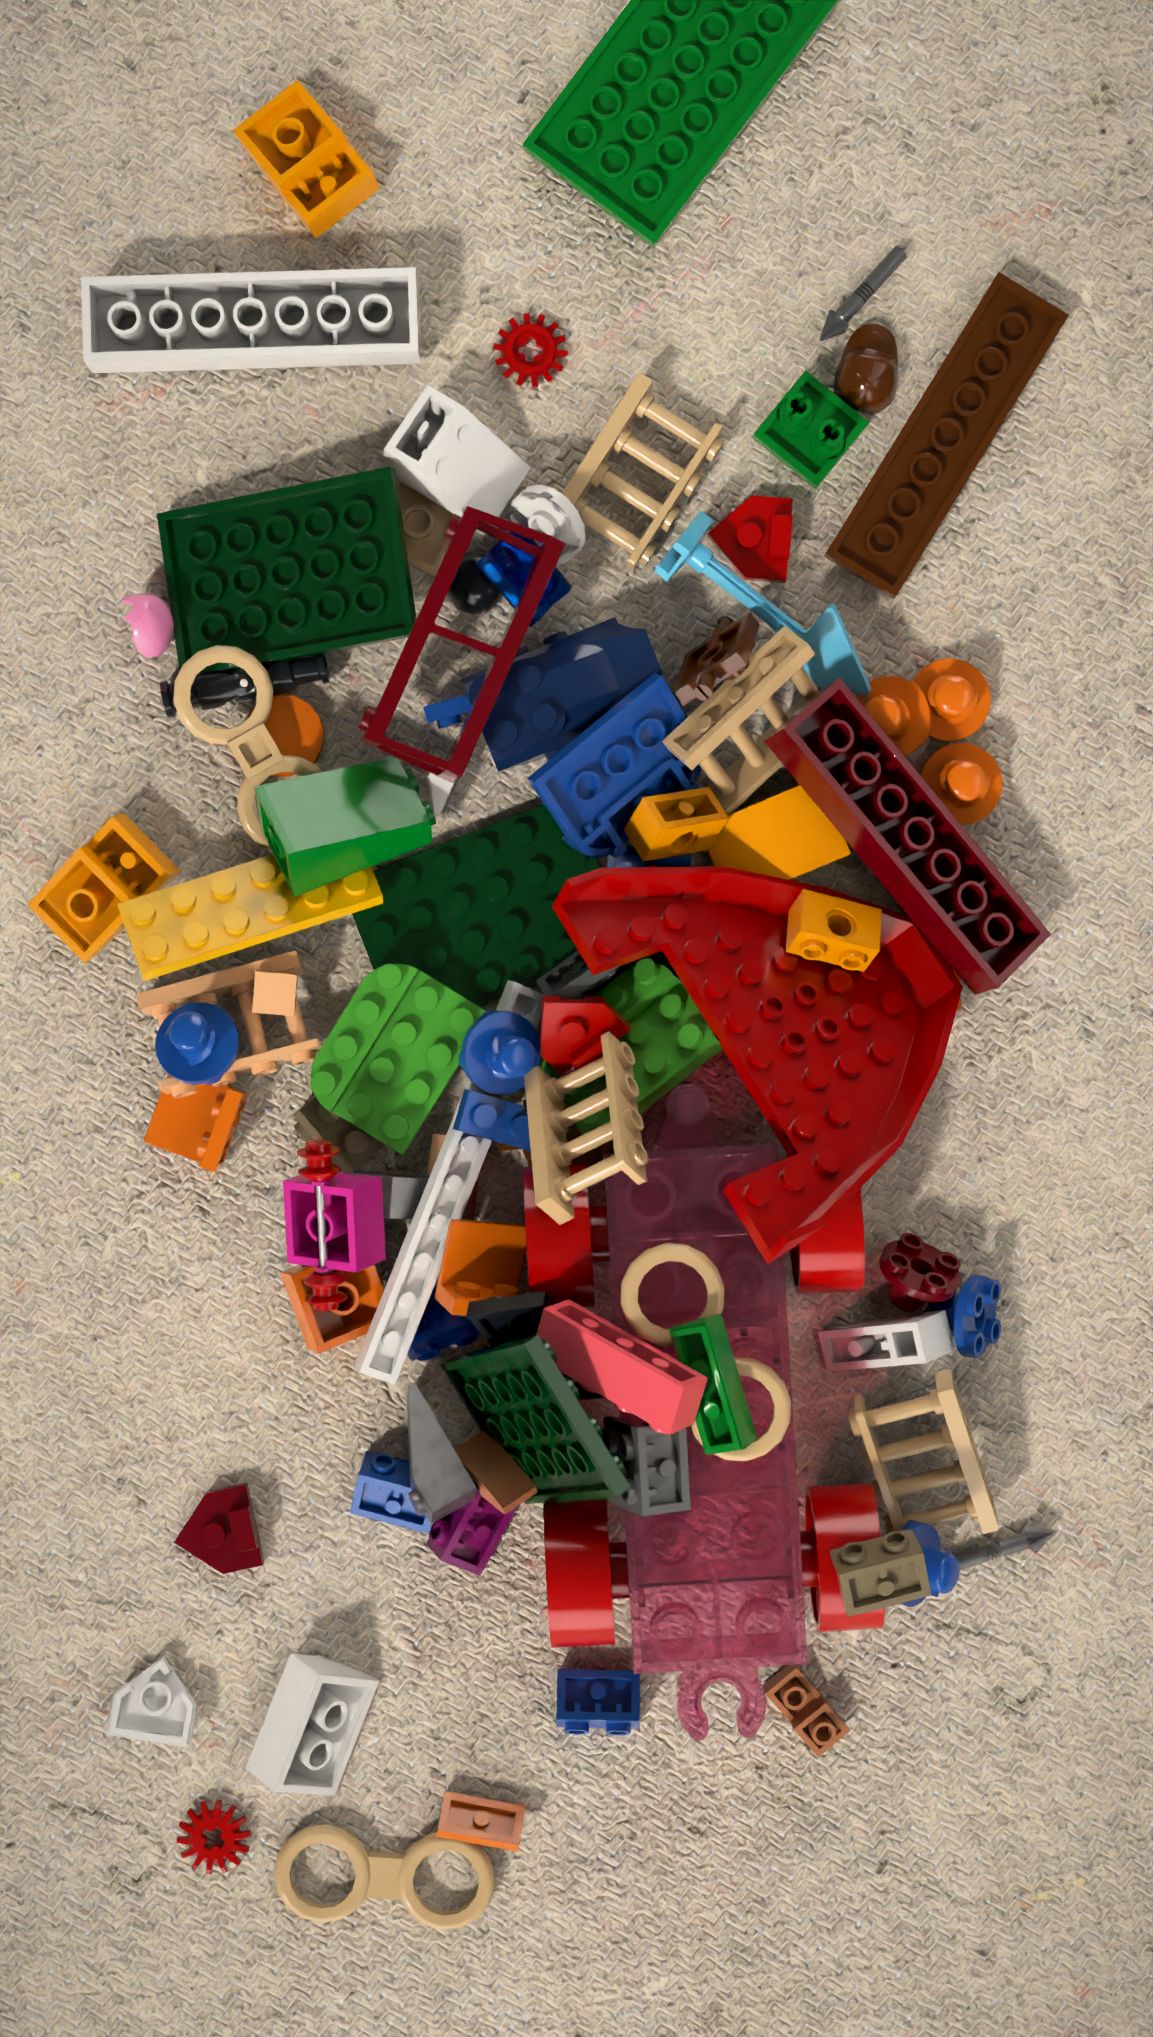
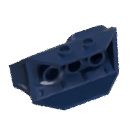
M614 617L567 636L566 631L555 633L543 639L545 646L530 652L527 646L519 648L482 731L498 772L538 761L545 757L547 761L550 760L653 673L662 676V669L645 628H632L621 625ZM488 669L461 679L471 706Z

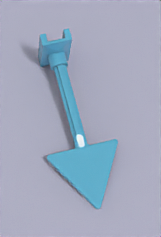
M700 510L654 572L668 581L685 563L698 573L702 571L777 632L786 626L809 644L815 655L803 667L816 686L825 687L840 677L852 693L867 696L871 691V686L836 606L830 604L808 630L802 628L713 557L714 553L701 542L714 520Z

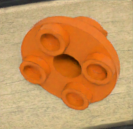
M952 658L940 659L925 666L912 681L923 690L931 705L932 724L928 737L943 742L962 740L976 732L988 716L991 705L988 683L982 673L970 663Z
M885 676L869 682L871 691L867 696L856 694V698L905 757L926 743L932 724V710L926 694L917 684L905 678Z
M953 743L940 748L928 758L920 773L921 777L962 826L976 823L988 816L996 807L1001 796L1002 776L999 766L987 751L973 744Z

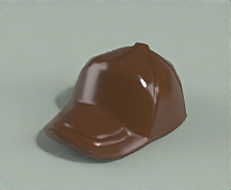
M868 324L856 329L847 342L835 373L834 393L852 409L859 412H869L874 415L886 409L894 399L898 385V356L893 334L884 326Z

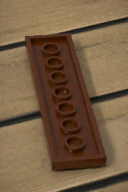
M998 272L824 557L890 598L895 599L1069 315Z

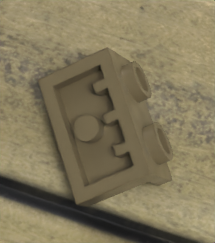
M316 1096L293 1114L298 1121L294 1128L306 1142L318 1139L330 1140L331 1146L340 1149V1153L332 1157V1164L341 1168L339 1173H353L385 1146L384 1143L334 1112H329L320 1104Z
M911 1529L893 1531L885 1536L863 1542H851L830 1551L847 1617L931 1596L924 1553L914 1531Z

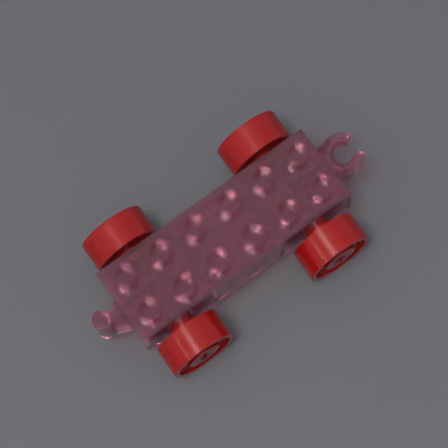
M682 1083L676 1085L666 1095L665 1106L667 1111L656 1144L654 1146H643L648 1156V1162L645 1164L647 1181L638 1185L623 1171L605 1178L606 1206L589 1207L587 1187L575 1193V1198L573 1199L574 1219L559 1225L535 1204L532 1166L524 1167V1208L530 1291L538 1292L546 1291L555 1304L570 1299L582 1307H595L593 1263L609 1262L613 1324L678 1360L674 1347L657 1346L641 1338L627 1323L620 1304L621 1282L630 1263L646 1249L664 1243L686 1244L705 1253L718 1268L725 1287L724 1309L721 1316L733 1356L758 1360L770 1366L785 1382L791 1399L790 1424L780 1443L766 1455L749 1461H730L714 1454L706 1455L703 1446L694 1437L691 1427H686L691 1510L642 1517L624 1509L626 1542L609 1543L606 1498L544 1502V1546L551 1648L615 1644L612 1599L629 1598L634 1674L681 1671L677 1679L676 1707L681 1725L690 1737L696 1741L705 1739L709 1730L708 1716L701 1704L704 1691L713 1683L726 1682L731 1684L738 1690L741 1697L740 1706L736 1711L738 1731L741 1736L750 1738L756 1735L763 1723L767 1705L758 1667L808 1664L803 1588L810 1587L812 1611L817 1632L883 1628L885 1608L847 1617L842 1603L837 1573L830 1556L832 1549L843 1547L851 1542H863L881 1537L876 1498L871 1483L807 1486L805 1491V1531H800L784 1254L769 1265L766 1263L723 1191L729 1182L778 1162L777 1143L770 1139L718 1142L705 1115L709 1111L707 1095L696 1085ZM603 1148V1160L615 1154L614 1148ZM587 1163L571 1164L569 1166L570 1176L586 1169ZM861 1189L821 1229L789 1250L793 1282L797 1295L862 1290L865 1248ZM667 1261L655 1265L644 1275L638 1288V1302L642 1313L651 1323L664 1329L696 1320L706 1305L707 1288L703 1277L695 1268L683 1262ZM739 1376L756 1436L759 1437L771 1422L774 1403L770 1392L760 1381L749 1376ZM618 1409V1418L636 1424L648 1423L632 1413H626Z

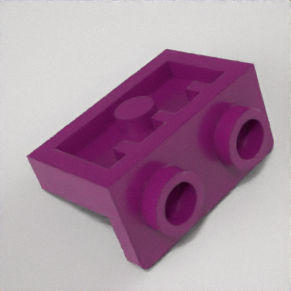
M472 1479L477 1488L475 1500L435 1521L430 1529L427 1546L441 1561L481 1576L517 1507L504 1515L480 1495L478 1484Z

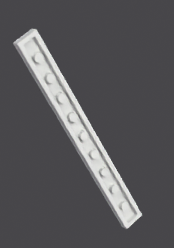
M508 980L496 1011L503 1010L520 1014L537 1029L542 1016V996L545 995ZM468 1079L465 1089L508 1101L510 1094L498 1095L483 1091L475 1086L470 1079ZM461 1099L353 1367L359 1373L394 1385L440 1273L449 1222L451 1219H461L492 1140L453 1129Z

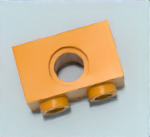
M710 787L643 797L625 826L624 831L644 862L709 850L729 817Z
M803 889L789 909L786 952L800 955L807 960H819L839 965L846 970L864 972L880 951L882 909Z

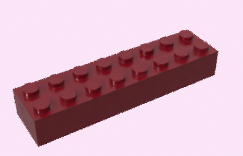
M840 677L818 690L763 740L974 995L999 988L1051 935Z

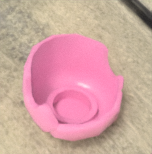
M135 594L123 597L122 602L133 607V610L125 616V621L131 624L132 638L137 651L148 658L162 655L168 649L174 631V619L168 605L154 594Z

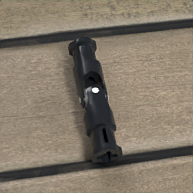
M324 653L262 664L272 676L273 695L296 691L297 686L315 681H322L324 684L330 683ZM240 667L232 669V672L237 671L234 674L217 673L215 671L197 674L191 685L193 696H190V701L193 709L200 707L205 711L219 708L236 695L242 696L238 697L240 700H255L256 694L253 693H256L253 679ZM167 681L160 682L163 705L168 718H173L177 713L173 702L174 683L169 684Z

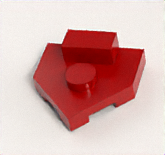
M752 495L707 533V537L721 550L744 580L786 583L791 545L793 498Z
M542 996V1020L538 1049L540 1056L562 1077L603 1057L602 1034L609 1031L619 1040L631 1030L629 1023L602 996H585L584 999H560V996Z

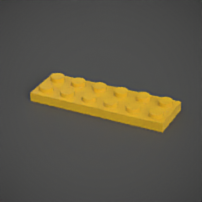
M271 854L118 903L117 906L143 981L383 904V895L372 867H369L294 897L274 855Z

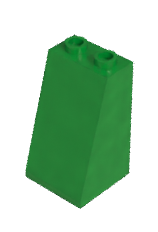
M396 757L255 787L262 833L294 897L432 843L431 826L436 824L433 810L428 801L421 803L416 793L419 792V787L412 770H404L399 759Z

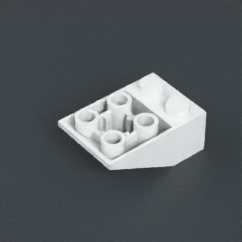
M429 385L423 390L383 450L382 468L389 466L394 468L398 481L458 516H462L466 507L469 506L500 517L531 469L527 463L464 406Z

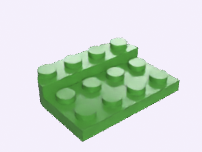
M649 958L642 959L636 965L626 969L594 995L602 996L629 1023L631 1030L621 1037L619 1041L626 1042L635 1057V1064L632 1066L634 1080L639 1088V1096L637 1097L639 1114L723 1049L679 977L664 965L656 963ZM541 1057L542 1070L551 1078H561L562 1076ZM605 1075L565 1094L563 1101L566 1107L569 1108L606 1089ZM609 1107L577 1122L576 1125L581 1134L583 1135L610 1122Z
M385 964L373 970L364 978L317 1053L311 1068V1089L320 1104L329 1112H334L404 1155L460 1065L459 1054L462 1050L463 1040L467 1031L487 1011L413 966Z

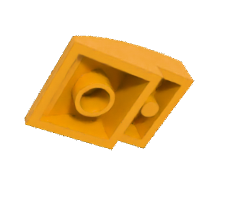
M298 80L232 130L269 182L315 239L380 189L373 171L349 145L344 133Z
M800 785L729 815L728 821L709 850H707L713 867H730L787 880L802 876L851 854L844 837Z
M125 813L112 816L85 846L79 847L27 905L84 963H87L125 929L117 906L118 903L165 889L179 875L181 870Z

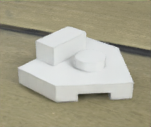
M164 1656L114 1692L107 1735L184 1747L191 1746L198 1704Z

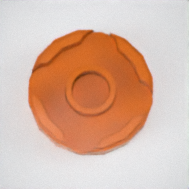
M274 695L272 710L264 725L282 755L300 756L315 764L323 749L325 731L320 716L309 703L296 696ZM253 708L250 709L246 719L250 716ZM280 772L272 776L292 777L298 774L292 772Z

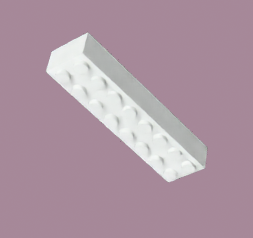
M416 267L81 277L83 361L92 373L421 364L420 298Z

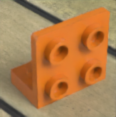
M212 1084L196 1086L197 1092L195 1094L180 1098H173L172 1093L166 1094L161 1091L144 1138L145 1143L200 1162L199 1167L212 1172L222 1170L250 1092L231 1085L213 1087Z
M451 1219L435 1299L451 1315L466 1316L470 1301L484 1300L494 1296L521 1295L517 1287L526 1247L525 1225Z

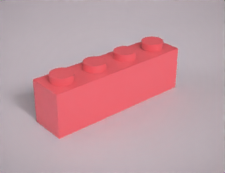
M570 1299L543 1309L536 1335L541 1340L547 1341L553 1348L557 1356V1362L555 1363L561 1373L578 1381L584 1390L598 1393L614 1402V1406L617 1409L626 1413H632L648 1422L649 1426L659 1433L671 1435L694 1424L708 1377Z

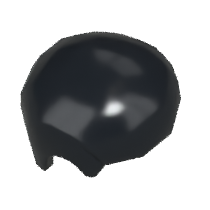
M483 550L466 552L446 597L456 609L472 615L489 612L498 605L504 594L508 591L509 580L506 566L496 555Z

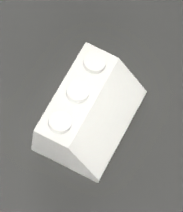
M290 1653L245 1769L273 1792L335 1796L379 1680L321 1656Z

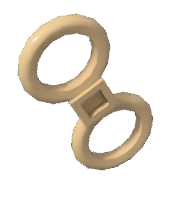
M216 645L198 651L182 665L174 682L173 702L180 721L192 735L210 744L229 746L246 775L238 790L237 812L242 827L257 844L271 850L262 833L261 823L257 820L254 812L255 787L260 786L269 776L280 772H292L306 776L322 771L316 764L300 756L282 755L264 724L272 710L273 687L268 672L254 655L238 647ZM219 662L233 663L244 669L253 679L257 691L256 704L250 716L241 724L230 728L213 727L203 722L194 712L190 701L191 685L196 675L206 666Z
M664 1243L646 1249L630 1263L621 1282L620 1304L627 1323L641 1338L657 1346L674 1347L669 1329H664L651 1323L641 1311L638 1302V1288L644 1275L655 1265L667 1261L683 1262L695 1268L703 1277L707 1288L706 1305L697 1319L722 1313L724 1309L725 1287L718 1268L705 1253L686 1244ZM734 1357L739 1376H749L760 1381L770 1392L774 1403L773 1417L768 1428L747 1448L714 1455L724 1460L749 1461L766 1455L782 1441L790 1424L791 1399L785 1382L770 1366L753 1358ZM695 1420L694 1424L690 1425L694 1437L703 1446Z
M329 1824L307 1826L290 1836L278 1852L274 1868L278 1894L285 1906L302 1919L317 1923L339 1921L356 1911L365 1898L402 1900L409 1914L422 1924L441 1930L462 1928L479 1918L491 1902L495 1887L493 1863L484 1848L479 1844L436 1837V1832L430 1833L413 1843L407 1853L366 1851L361 1841L346 1829ZM327 1843L335 1845L347 1853L354 1865V1885L346 1896L336 1902L320 1904L309 1901L298 1892L292 1881L291 1867L293 1860L301 1850L311 1844ZM451 1850L459 1852L472 1862L477 1871L479 1882L477 1891L469 1903L458 1909L443 1911L432 1908L421 1899L415 1888L414 1875L417 1866L423 1858L435 1851Z

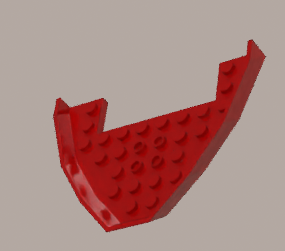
M607 867L566 880L552 908L592 974L596 975L663 951L787 1152L788 1158L731 1181L723 1189L758 1250L769 1265L821 1229L902 1146L942 1066L963 986L943 956L909 916L826 887L730 867ZM803 889L882 909L880 951L864 972L846 970L839 965L819 960H807L800 955L786 952L789 909Z

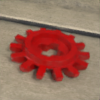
M524 313V324L520 326L514 318L508 320L513 329L510 333L500 328L498 334L506 341L505 344L494 343V350L504 352V357L495 359L496 365L508 364L510 366L503 373L506 379L515 372L519 374L516 382L517 386L521 387L526 376L531 377L532 387L536 388L538 387L537 376L542 374L546 381L550 383L553 381V378L548 370L550 368L560 372L563 370L564 366L555 360L559 357H567L568 350L557 349V345L566 341L565 335L554 338L553 333L559 326L556 322L545 328L543 326L544 315L539 314L535 324L530 323L529 313ZM528 340L536 341V348L543 349L542 355H535L534 362H527L525 354L519 353V348L526 347Z
M216 1799L214 1810H209L205 1800L200 1802L202 1813L199 1815L192 1808L187 1811L192 1820L191 1824L180 1821L178 1827L186 1831L188 1835L177 1836V1843L189 1844V1848L181 1852L182 1858L193 1854L197 1856L191 1865L193 1869H197L200 1863L205 1861L207 1862L206 1874H212L214 1863H218L221 1871L226 1873L228 1872L226 1860L238 1866L242 1861L235 1854L236 1851L248 1853L250 1846L244 1845L240 1841L241 1839L251 1837V1830L240 1831L239 1827L247 1821V1818L243 1815L235 1820L232 1815L237 1807L233 1804L227 1812L221 1811L222 1800ZM216 1827L221 1829L220 1838L225 1843L222 1846L214 1844L212 1848L205 1845L207 1837L202 1834L203 1831L206 1829L212 1832Z

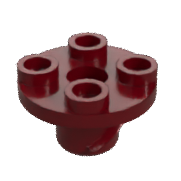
M904 1233L899 1240L888 1243L884 1247L879 1259L880 1269L885 1278L891 1283L888 1297L895 1307L904 1312H923L932 1302H942L952 1298L961 1282L959 1272L961 1267L960 1260L951 1253L941 1252L937 1248L924 1243L919 1236L912 1233Z

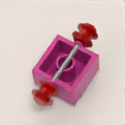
M324 1139L305 1142V1148L297 1151L298 1156L306 1158V1166L298 1169V1174L300 1175L283 1181L287 1263L316 1267V1271L304 1278V1284L313 1287V1293L305 1297V1302L312 1304L315 1310L331 1311L339 1308V1303L347 1299L345 1293L338 1291V1285L346 1281V1276L336 1270L359 1272L386 1260L382 1177L339 1173L341 1168L332 1164V1157L339 1154L340 1149L331 1146L330 1140Z

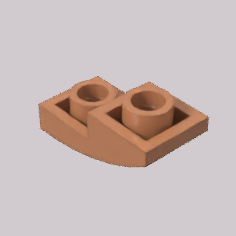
M480 1432L454 1449L470 1478L478 1484L480 1495L504 1515L537 1493L535 1484L518 1463L486 1432Z
M794 1661L789 1663L762 1686L764 1693L790 1721L793 1729L818 1757L850 1732L840 1716Z

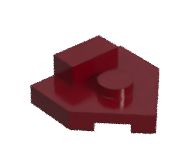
M248 1483L207 1491L174 1543L222 1574L263 1566L265 1561Z

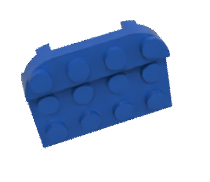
M653 673L527 778L565 836L562 839L570 847L586 856L595 858L612 856L617 858L628 851L624 843L629 838L624 828L643 797L700 788V785L696 782L701 772V766L698 764L693 770H690L662 742L687 716L661 675Z

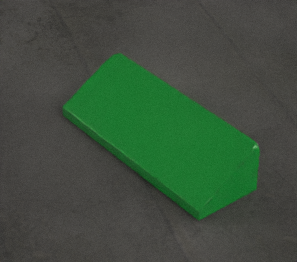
M721 1314L710 1315L669 1328L678 1361L708 1377L695 1418L705 1454L710 1455L747 1448L756 1440L757 1436Z

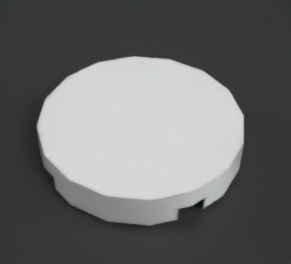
M540 484L528 486L512 500L511 507H513V513L510 515L511 522L545 533L566 543L557 564L567 563L582 550L586 539L584 523L578 510L563 494L554 488ZM515 533L517 538L538 548L543 545L541 542Z

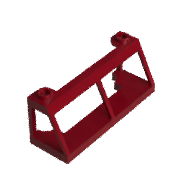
M469 506L466 507L462 516L453 514L444 534L445 538L451 540L447 552L376 708L368 705L358 726L359 729L365 731L361 742L450 783L460 779L466 769L566 544L545 533ZM496 527L541 542L543 545L538 548ZM476 529L535 557L524 583L525 587L498 647L441 627L435 623ZM431 633L493 656L461 731L456 736L445 760L385 736L387 727L425 642Z

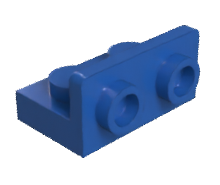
M366 1451L358 1474L350 1514L428 1534L432 1525L425 1513L420 1516L417 1514L408 1497V1493L412 1491L410 1488L409 1461L395 1458L386 1453Z
M558 1669L556 1727L564 1728L565 1733L574 1735L588 1734L589 1728H606V1734L617 1736L631 1734V1729L639 1728L640 1671Z

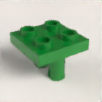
M805 370L754 432L752 438L816 490L867 428L869 422Z

